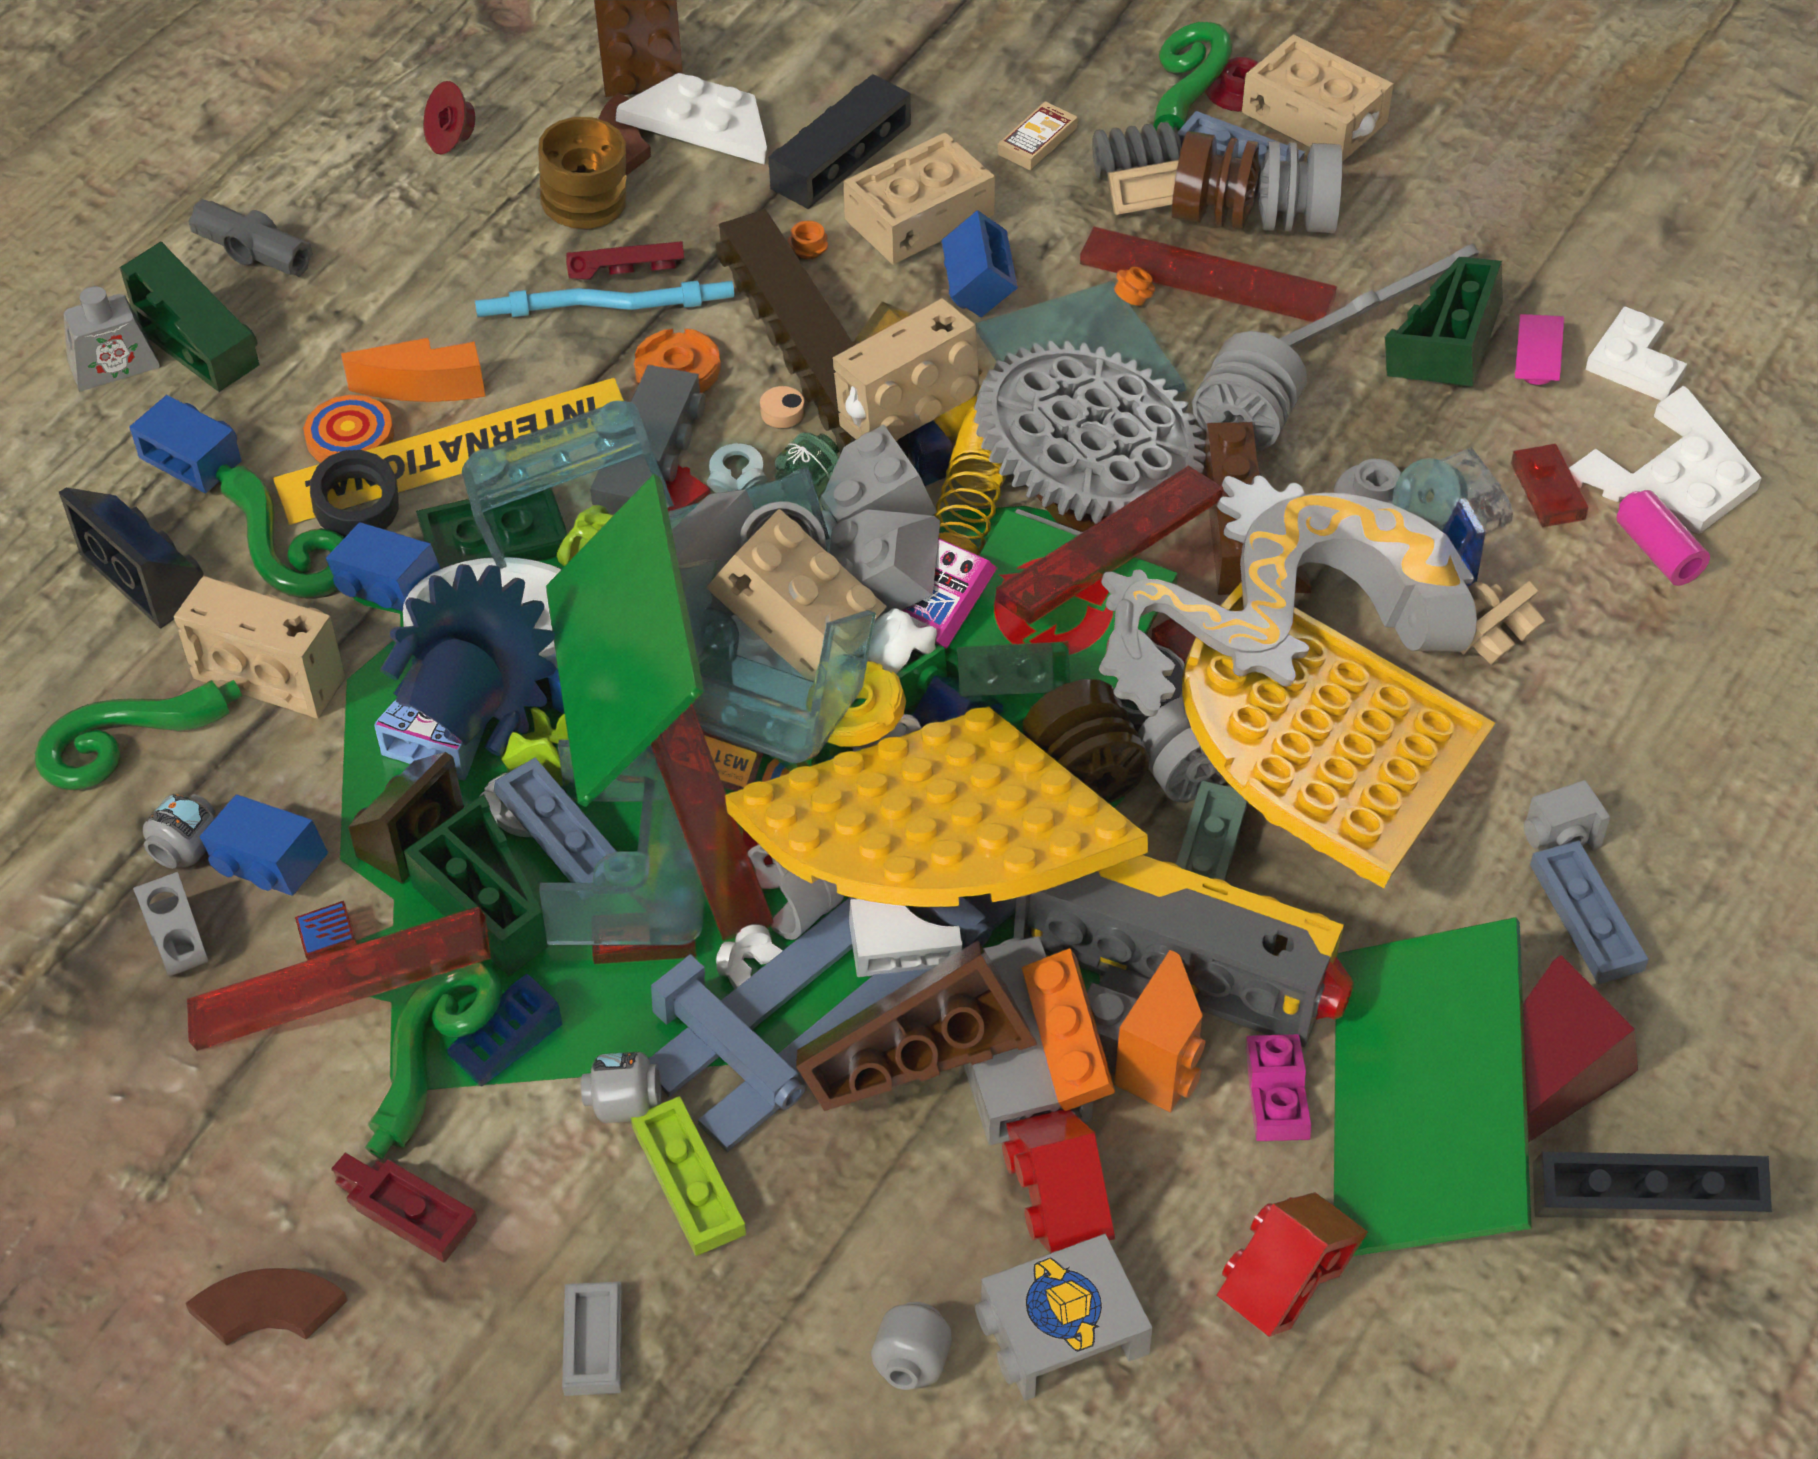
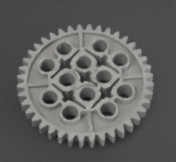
M1049 341L1045 350L1037 343H1033L1030 351L1020 347L1016 355L1007 353L1004 362L998 360L994 369H989L974 406V410L977 411L974 422L979 424L976 435L984 438L981 448L992 451L989 461L991 463H1002L999 474H1013L1015 477L1011 485L1013 487L1026 485L1028 487L1026 497L1031 498L1039 494L1043 496V507H1047L1053 502L1057 503L1059 514L1064 515L1068 509H1072L1076 519L1079 521L1083 519L1086 513L1090 514L1094 523L1098 525L1102 517L1107 516L1113 526H1117L1121 517L1130 526L1135 524L1137 517L1145 523L1150 522L1153 514L1160 519L1164 518L1167 510L1176 511L1179 503L1184 504L1189 494H1192L1204 469L1202 464L1206 458V453L1202 452L1205 440L1199 438L1203 430L1201 427L1194 425L1196 421L1194 414L1185 413L1189 404L1184 401H1175L1178 394L1177 390H1164L1163 387L1166 382L1164 378L1154 381L1150 379L1152 373L1150 368L1144 369L1141 372L1136 370V360L1133 359L1124 364L1121 362V354L1118 352L1112 355L1111 358L1106 357L1103 347H1099L1095 353H1091L1086 343H1082L1079 350H1075L1069 341H1065L1062 349H1059L1053 341Z

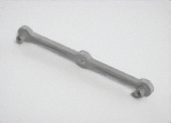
M1474 243L1454 254L1376 292L1373 290L1368 291L1352 300L1345 307L1279 339L1286 342L1292 348L1351 318L1361 316L1372 308L1443 274L1458 257L1475 258L1478 256L1479 251Z

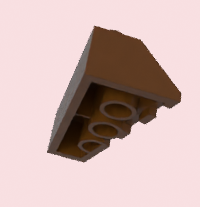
M1253 422L1207 423L1204 471L1218 595H1230L1242 582L1240 562L1244 543L1224 535L1227 523L1236 519L1220 511L1217 505L1221 497H1229L1222 488L1225 477L1231 476L1251 485L1255 476H1262L1256 454ZM1301 565L1297 567L1295 593H1311V584Z
M978 940L797 1050L796 1068L823 1110L827 1111L891 1091L894 1086L920 1079V1081L939 1076L942 1071L968 1063L974 1065L993 1059L994 1055L1016 1048L1018 1050L1026 1049L1037 1045V1041L1006 983Z

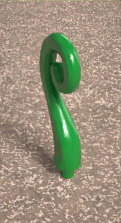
M1213 22L1192 23L1174 32L1161 46L1159 58L1166 71L1185 73L1195 68L1197 69L1170 88L1160 99L1153 122V127L1156 131L1161 122H1168L1172 129L1176 126L1179 131L1186 123L1191 105L1217 79L1228 64L1232 54V40L1230 34L1222 25ZM1201 42L1211 44V49L1207 58V49ZM1193 44L1187 53L1178 55L1185 47Z
M227 464L220 466L216 472V479L222 482V494L245 513L250 557L255 569L264 581L279 592L298 598L322 597L336 592L338 588L334 584V576L329 565L317 573L303 574L291 570L277 558L273 538L274 503L264 482L245 466H237L235 468ZM324 528L308 530L300 533L293 539L289 545L287 557L289 562L298 571L307 572L311 569L310 552L324 549L331 553L345 537L333 530Z
M210 680L193 690L173 698L112 699L81 706L60 717L43 733L35 751L36 769L49 784L60 789L80 790L95 786L107 779L117 769L120 760L119 743L112 735L105 731L93 729L112 725H126L162 730H193L207 726L229 715L230 711L227 704L242 697V693L234 680L218 688ZM73 740L75 748L79 753H98L94 761L77 767L66 765L62 761V755L65 748Z
M475 958L461 959L441 967L415 989L404 1005L394 1034L392 1085L380 1107L368 1123L374 1134L365 1148L375 1157L383 1159L392 1145L404 1147L423 1117L428 1094L423 1056V1036L425 1026L431 1014L434 1026L441 1034L457 1038L475 1033L496 1012L502 997V983L495 969L484 961ZM462 987H475L477 994L473 1004L466 1011L457 1013L459 1009L458 1002L452 995L448 994Z

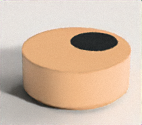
M778 386L767 390L760 399L761 418L766 424L775 428L795 426L803 419L805 413L802 394L788 386Z

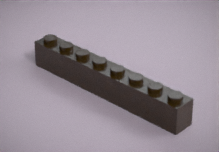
M766 209L719 223L720 242L716 243V251L720 263L723 267L729 266L738 292L746 293L755 319L763 320L770 343L773 347L779 346L783 352V359L790 374L796 373L800 379L805 399L809 403L814 402L817 406L822 426L826 431L832 430L841 454L843 448L856 439L840 426L839 413L841 412L838 411L834 376L836 371L833 366V357L855 346ZM906 434L896 442L908 458V434Z

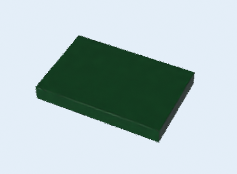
M550 481L416 511L424 542L431 543L441 569L460 562L483 558H520L537 561L555 557L563 539L568 534Z

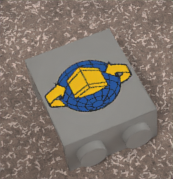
M1106 1234L981 1279V1302L975 1304L979 1324L986 1336L994 1334L1001 1349L997 1352L1001 1372L1009 1385L1017 1383L1024 1401L1035 1398L1036 1377L1119 1345H1121L1128 1362L1150 1353L1152 1326Z

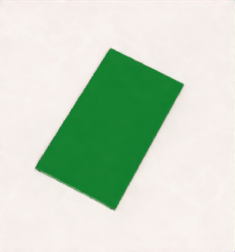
M653 474L546 585L552 631L555 633L554 646L578 804L587 807L704 692L662 479L656 474Z
M1517 917L1338 953L1337 958L1348 975L1351 976L1354 986L1343 1016L1335 1019L1334 1206L1368 1231L1353 1256L1532 1229L1520 922Z

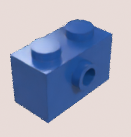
M979 210L975 211L942 239L945 258L944 265L947 270L950 287L949 295L960 308H967L979 317H983L1018 288L1007 230Z
M167 394L129 426L140 459L205 494L219 482L216 479V472L220 466L227 464L235 468L242 462L237 445V435L230 425L221 420L216 421L199 412L193 405L189 403L184 404Z
M361 522L326 557L334 576V584L340 592L349 597H358L377 603L383 608H393L402 612L410 591L421 580L441 569L431 543Z
M237 794L199 836L209 854L208 861L218 873L226 877L234 875L251 881L263 890L270 891L274 889L291 896L296 893L328 854L312 819Z

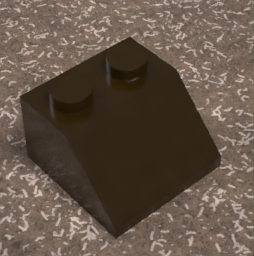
M443 752L413 761L400 775L394 776L388 782L385 790L369 807L363 808L357 813L352 824L348 827L357 858L401 884L410 876L404 851L464 808L452 755Z

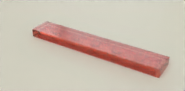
M1095 226L1080 253V264L1114 273H1118L1120 270L1127 271L1131 267H1138L1148 272L1154 283L1310 322L1319 320L1329 314L1337 291V286Z
M1188 465L996 587L995 601L1031 625L1103 578L1105 572H1112L1218 503L1222 497L1223 487Z
M691 704L651 743V747L724 941L735 938L741 932V929L746 926L762 925L768 929L774 921L737 822L727 813L726 793L694 707Z
M478 906L188 998L189 1043L196 1051L490 959L486 916Z

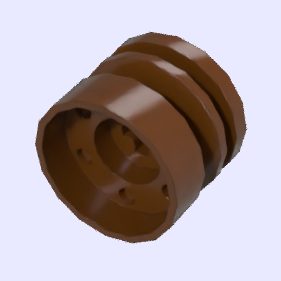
M1187 131L1182 144L1175 177L1172 218L1200 223L1207 206L1212 205L1215 206L1214 218L1217 226L1224 225L1228 209L1230 208L1233 209L1232 228L1244 230L1247 218L1255 206L1261 167L1259 163V142L1248 140L1242 159L1238 158V139L1231 138L1225 149L1224 156L1217 155L1215 135Z

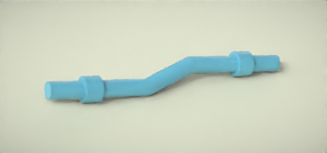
M698 281L681 282V287L634 293L574 288L526 294V290L509 292L508 297L475 300L477 317L510 313L512 317L529 316V311L576 305L636 310L683 304L684 308L701 306L702 301L734 298L733 281L700 285Z

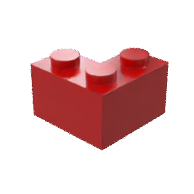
M1064 1109L1006 1123L1009 1141L1002 1142L1003 1156L1008 1172L1010 1174L1016 1173L1022 1188H1029L1032 1206L1025 1208L1024 1212L1031 1239L1033 1241L1039 1239L1040 1243L1050 1254L1106 1234L1109 1241L1114 1240V1228L1095 1132L1071 1110L1064 1111Z
M1316 1192L1295 1198L1290 1197L1287 1200L1274 1204L1268 1203L1260 1210L1251 1224L1250 1230L1255 1234L1245 1250L1243 1248L1239 1249L1226 1263L1222 1271V1276L1226 1280L1216 1296L1268 1337L1290 1330L1318 1285L1340 1277L1368 1231Z

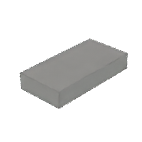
M621 1282L565 1284L562 1379L564 1396L621 1393L623 1293Z

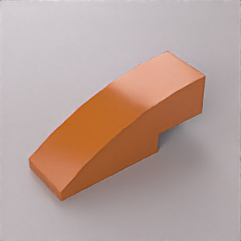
M429 338L341 353L348 388L352 392L378 398L417 402L459 401L486 397L475 341L431 349Z

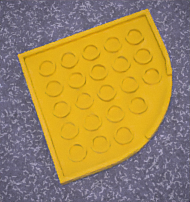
M1242 582L1221 604V607L1233 612L1244 610ZM1295 607L1293 623L1288 634L1305 642L1309 646V651L1304 658L1292 659L1296 676L1291 686L1285 687L1259 672H1251L1242 677L1237 676L1233 672L1232 657L1223 655L1196 637L1184 664L1182 697L1192 731L1211 763L1246 801L1264 815L1267 821L1284 828L1310 844L1315 850L1325 853L1352 869L1360 877L1368 879L1384 888L1488 738L1495 722Z
M990 707L974 708L967 711L965 715L944 722L929 723L923 726L922 729L906 735L887 737L876 745L855 752H842L836 755L834 759L810 767H798L791 770L789 774L765 782H753L741 790L725 795L727 813L773 859L788 871L810 883H814L818 879L837 885V893L844 896L891 905L951 907L959 906L958 897L989 893L992 902L1008 900L1067 883L1148 853V837L1145 832Z

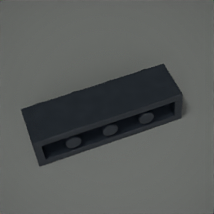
M874 74L869 76L768 157L770 189L809 209L911 125V93Z
M1542 1152L1533 1162L1535 1217L1757 1222L1772 1212L1769 1156Z

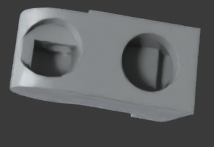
M178 872L134 887V892L155 947H158L168 976L207 963L208 959ZM170 892L175 894L174 896L149 904L151 899L159 893Z

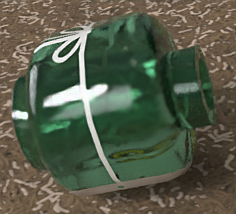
M808 432L799 433L775 458V469L777 471L775 479L787 494L795 499L800 500L803 497L815 499L825 491L839 459L837 456L839 453L838 446L830 437L823 433H820L818 436Z

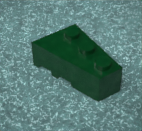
M162 241L119 267L130 305L149 340L218 392L222 391L260 366L255 348L258 342L252 330L247 325L242 324Z
M1458 257L1430 287V295L1420 306L1414 304L1407 312L1408 319L1398 330L1392 328L1385 335L1387 376L1474 386L1503 302L1502 261Z
M484 794L404 851L413 888L508 976L549 947L542 910L519 864L516 863L508 847L507 839L502 829H499Z

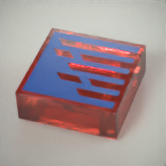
M344 900L295 917L304 953L310 966L359 949L349 910Z

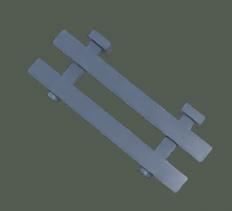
M989 893L969 896L967 899L958 897L959 906H911L929 923L941 926H959L963 950L978 940L983 947L989 940L992 931L1015 913L1016 898L992 902ZM849 897L721 1001L705 987L704 966L691 954L651 985L653 1013L666 1025L678 1017L688 1026L649 1058L650 1064H658L662 1090L671 1097L718 1057H721L745 1080L698 1119V1125L726 1152H729L780 1108L783 1110L789 1109L801 1098L805 1087L808 1085L796 1068L797 1050L930 970L922 969L873 975L778 1054L752 1030L853 948L849 912L850 900L857 898Z

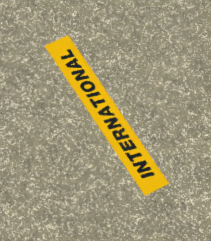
M611 378L365 451L377 454L390 464L397 478L399 493L620 426L627 408L615 378ZM318 465L273 477L289 525L315 518L310 497V479ZM363 478L344 480L337 483L328 492L329 503L341 510L382 497L380 486L373 481Z

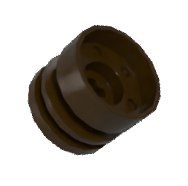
M1082 679L1063 684L1045 694L1035 703L1023 721V734L1109 804L1126 796L1141 782L1149 769L1150 756L1136 729L1130 722L1120 699L1115 696L1113 686L1102 680Z

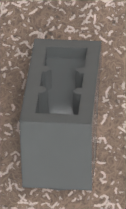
M1109 965L1098 985L1092 983L1087 995L1109 1072L1115 1074L1119 1027L1150 980Z

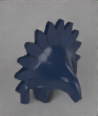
M460 564L456 569L452 586L441 576H431L429 578L430 603L413 597H409L405 602L413 626L395 627L390 631V637L396 644L380 671L386 676L398 680L409 660H412V667L393 692L397 696L396 702L406 707H412L445 728L444 737L465 746L486 726L492 717L498 719L499 722L484 747L489 752L501 757L507 748L509 737L513 732L525 734L529 730L523 706L543 707L547 703L546 696L535 681L553 675L556 671V666L552 662L539 655L540 652L553 642L555 633L547 629L534 628L544 610V603L538 600L522 603L525 589L524 579L515 577L502 587L501 571L495 565H488L477 581L472 568L469 565Z

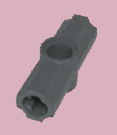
M201 199L193 207V213L189 219L191 232L224 246L226 252L236 262L242 265H250L256 260L286 274L298 277L308 269L309 260L313 255L311 244L278 230L274 222L263 212L252 210L247 215H243L218 203Z

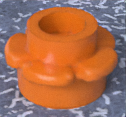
M802 221L795 224L791 229V236L787 240L795 254L803 259H814L823 254L828 248V236L823 226L815 221Z
M1131 267L1127 271L1120 270L1116 274L1118 281L1114 290L1125 302L1141 306L1147 298L1153 296L1155 287L1152 284V277L1145 270Z

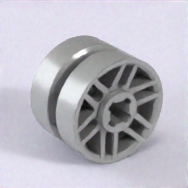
M1183 697L1170 701L1159 708L1157 715L1149 717L1139 729L1138 735L1150 756L1149 770L1154 774L1155 779L1171 800L1177 802L1196 800L1201 781L1223 785L1226 782L1196 739L1185 712Z

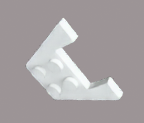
M1684 386L1658 403L1654 414L1656 419L1682 436L1680 440L1633 474L1597 449H1594L1569 468L1566 478L1567 482L1580 488L1583 483L1604 490L1603 497L1615 502L1621 501L1632 492L1651 490L1688 530L1697 534L1702 533L1755 493L1761 481V476L1689 389Z

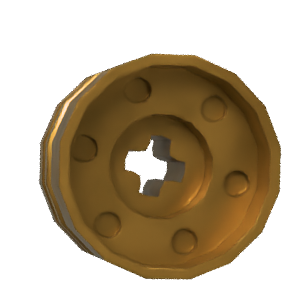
M571 117L559 120L545 129L539 138L538 156L540 204L546 215L558 224L576 229H592L604 226L618 218L626 207V141L620 130L606 121L593 117Z

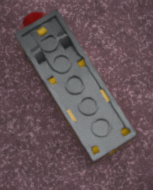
M1140 855L1067 883L1016 898L1014 938L1024 940L1039 936L1047 956L1070 948L1077 957L1080 968L1104 976L1110 965L1151 980L1169 950H1172L1181 957L1201 1011L1267 1035L1299 1034L1301 1047L1304 1048L1316 1020L1327 1017L1335 1020L1343 1016L1354 986L1351 976L1348 975L1337 958L1344 924L1332 921L1319 913H1309L1280 903L1273 897L1260 896L1231 886L1224 880L1211 879L1182 869L1172 862H1162Z

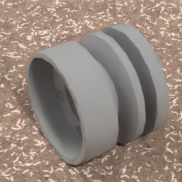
M1268 141L1265 156L1260 164L1258 207L1262 217V229L1274 230L1277 212H1283V230L1291 231L1296 212L1304 213L1307 232L1335 233L1341 197V145L1312 143L1307 162H1299L1297 143L1289 142L1286 161H1280V143Z
M1256 331L1236 333L1224 342L1211 369L1206 373L1203 382L1198 387L1192 400L1194 417L1205 432L1207 430V423L1253 422L1256 451L1265 450L1276 442L1307 384L1306 367L1297 352L1286 342L1270 334Z

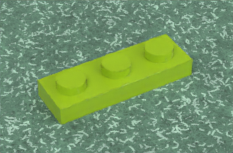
M676 1097L650 1108L644 1116L631 1117L632 1129L695 1256L745 1236V1223L681 1097Z

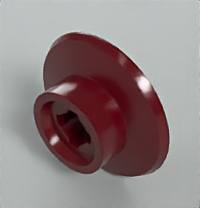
M1247 57L1230 59L1222 73L1205 90L1207 97L1215 105L1223 109L1242 112L1246 73L1255 67L1258 62Z
M443 81L438 84L430 94L425 107L424 135L426 142L436 154L448 153L457 146L459 141L464 142L468 140L475 127L476 116L473 105L469 101H465L461 89L451 81Z

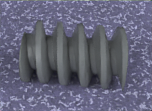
M1161 122L1158 125L1157 131L1152 124H1144L1141 133L1136 126H1128L1125 135L1120 128H1112L1109 137H1107L1104 130L1099 129L1094 132L1092 138L1094 169L1098 179L1103 170L1108 175V172L1117 171L1119 168L1125 170L1136 166L1141 167L1179 160L1181 152L1178 130L1176 126L1172 129L1168 122Z

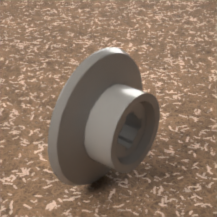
M1368 459L1359 465L1349 468L1337 479L1334 486V493H1347L1391 503L1410 512L1415 503V490L1410 480L1393 463L1383 459Z

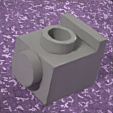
M1586 780L1532 797L1527 819L1524 822V832L1529 844L1533 848H1538L1539 851L1578 840L1582 846L1588 843L1592 850L1602 847L1610 816Z

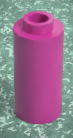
M1635 491L1621 501L1616 517L1618 524L1673 585L1681 586L1687 584L1705 570L1710 561L1709 552L1653 491Z

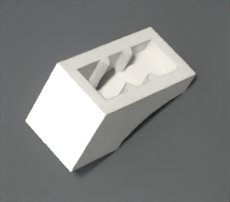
M861 899L850 900L849 925L857 977L932 969L939 964L940 958L949 957L951 954L962 950L959 926H941L920 919L908 910L906 906L870 902Z

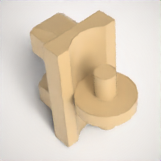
M1528 581L1501 603L1499 598L1503 595V590L1499 585L1493 584L1489 587L1482 582H1474L1468 586L1475 603L1476 616L1479 620L1476 621V632L1472 643L1461 653L1464 655L1474 647L1492 665L1515 645L1502 630L1501 625L1506 623L1521 641L1536 631L1545 620L1530 602L1539 592L1533 584Z

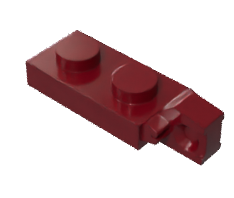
M683 241L566 253L569 279L590 280L600 268L608 267L609 275L635 273L634 265L651 263V271L677 269L676 261L684 260Z
M345 1152L331 1168L336 1177V1185L349 1193L346 1197L347 1202L355 1207L356 1211L443 1263L447 1261L478 1222L475 1210L388 1159L385 1163L376 1161L372 1167H369Z

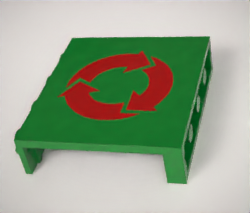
M1006 509L979 554L980 557L989 560L997 569L951 643L945 649L947 674L953 677L963 676L979 682L985 689L996 694L1007 693L1022 699L1030 707L1037 703L1045 694L1063 684L1082 679L1102 680L1112 685L1115 689L1118 682L1117 677L1103 675L1099 671L1101 662L1106 654L1107 642L1114 630L1116 612L1109 610L1105 605L1108 596L1111 594L1102 585L1101 581L1104 573L1114 572L1131 577L1134 570H1142L1148 579H1158L1177 585V572ZM1152 611L1141 616L1138 629L1147 635L1159 612Z

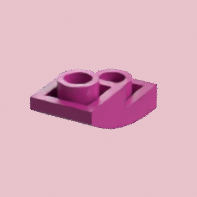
M1520 314L1515 369L1516 379H1524L1527 383L1537 385L1547 384L1551 380L1560 381L1564 316Z
M1299 1034L1246 1036L1248 1078L1256 1141L1310 1140L1311 1119L1304 1087L1306 1069Z

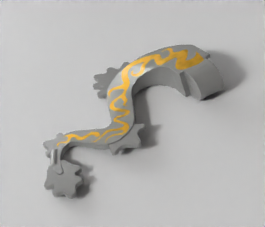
M1231 476L1225 477L1222 488L1229 497H1221L1217 505L1220 511L1236 519L1227 523L1224 535L1244 543L1240 562L1244 610L1237 612L1227 610L1173 583L1158 579H1148L1142 570H1134L1131 577L1114 572H1105L1101 581L1102 585L1111 594L1108 596L1105 605L1109 610L1116 612L1114 630L1107 642L1106 654L1101 662L1099 671L1103 675L1117 677L1118 682L1114 689L1115 696L1120 699L1134 701L1139 710L1149 717L1157 715L1161 706L1160 700L1171 699L1176 688L1164 676H1171L1175 664L1155 646L1145 633L1138 629L1141 616L1152 611L1167 614L1209 647L1223 655L1232 657L1233 672L1239 677L1246 676L1251 672H1259L1285 687L1291 686L1296 676L1292 659L1304 658L1309 651V646L1305 642L1288 634L1293 623L1297 567L1307 562L1329 565L1343 571L1355 580L1370 597L1384 626L1395 628L1403 644L1412 651L1461 652L1469 647L1476 632L1477 616L1475 603L1466 584L1473 582L1474 577L1445 533L1423 518L1391 503L1347 493L1305 495L1302 487L1297 483H1290L1283 492H1278L1262 476H1255L1251 485Z

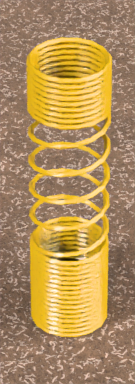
M972 406L967 410L962 421L949 462V468L946 471V480L941 487V496L936 503L937 513L934 516L940 520V527H944L949 531L939 533L938 538L979 556L986 544L984 536H987L991 530L989 520L996 513L994 503L1001 497L999 487L1002 486L1007 475L999 474L1002 463H991L989 461L992 451L981 448L984 438L976 435L979 424L974 422L977 411ZM955 479L961 486L966 488L954 489L951 481ZM948 485L950 490L945 493L946 487ZM996 489V496L993 500L983 493ZM957 492H973L981 495L988 502L977 503L969 501ZM954 493L957 498L971 505H991V513L987 517L978 509L967 505L949 506L946 497ZM943 502L945 507L940 509V505ZM953 508H965L981 515L983 519L963 517L956 513ZM949 510L953 515L968 522H986V529L981 533L973 526L962 522L944 523L940 514ZM948 525H960L973 530L978 535L966 536L950 529ZM969 539H981L980 548L978 549Z

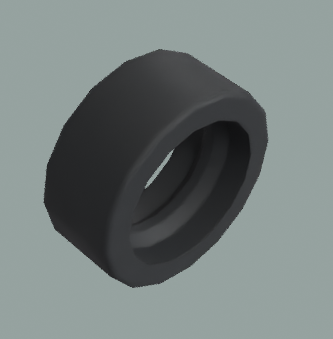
M364 450L341 451L328 456L321 462L310 479V497L313 513L317 521L324 529L333 530L343 537H346L359 522L385 530L393 522L399 510L397 478L390 464L377 454ZM352 478H363L373 481L380 486L382 497L372 507L367 509L344 511L335 508L329 503L328 492L339 482Z

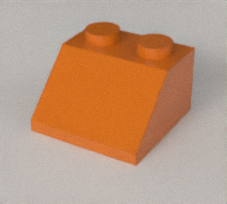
M1169 950L1119 1027L1114 1083L1115 1086L1170 1113L1181 1096L1189 1098L1194 1092L1202 1070L1196 1067V1064L1203 1053L1206 1042L1200 1038L1203 1015L1181 957L1172 950Z

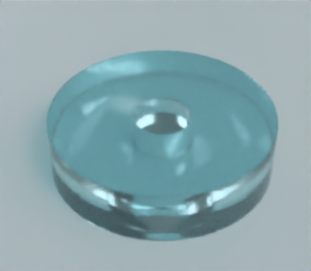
M1433 458L1421 459L1410 464L1400 474L1393 492V504L1423 518L1442 532L1458 522L1465 511L1468 501L1467 483L1462 473L1453 465ZM1434 489V499L1427 503V493Z

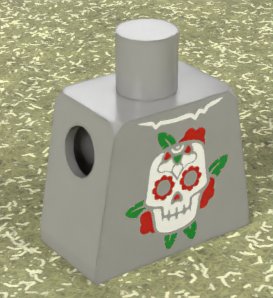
M97 286L84 289L79 296L81 305L68 308L63 313L67 360L79 392L160 368L150 340L125 295L116 294L107 297L106 291L103 288Z

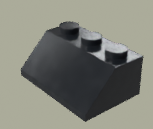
M68 487L59 491L80 555L159 628L173 621V616L204 576L198 562L189 554L184 557L176 550L173 541L164 531L156 532L150 527L146 517L137 507L129 508L116 495Z

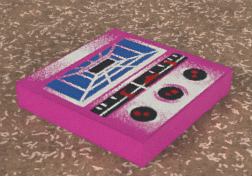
M938 538L933 595L901 611L911 616L917 628L928 626L936 628L935 644L947 649L997 567L985 558Z

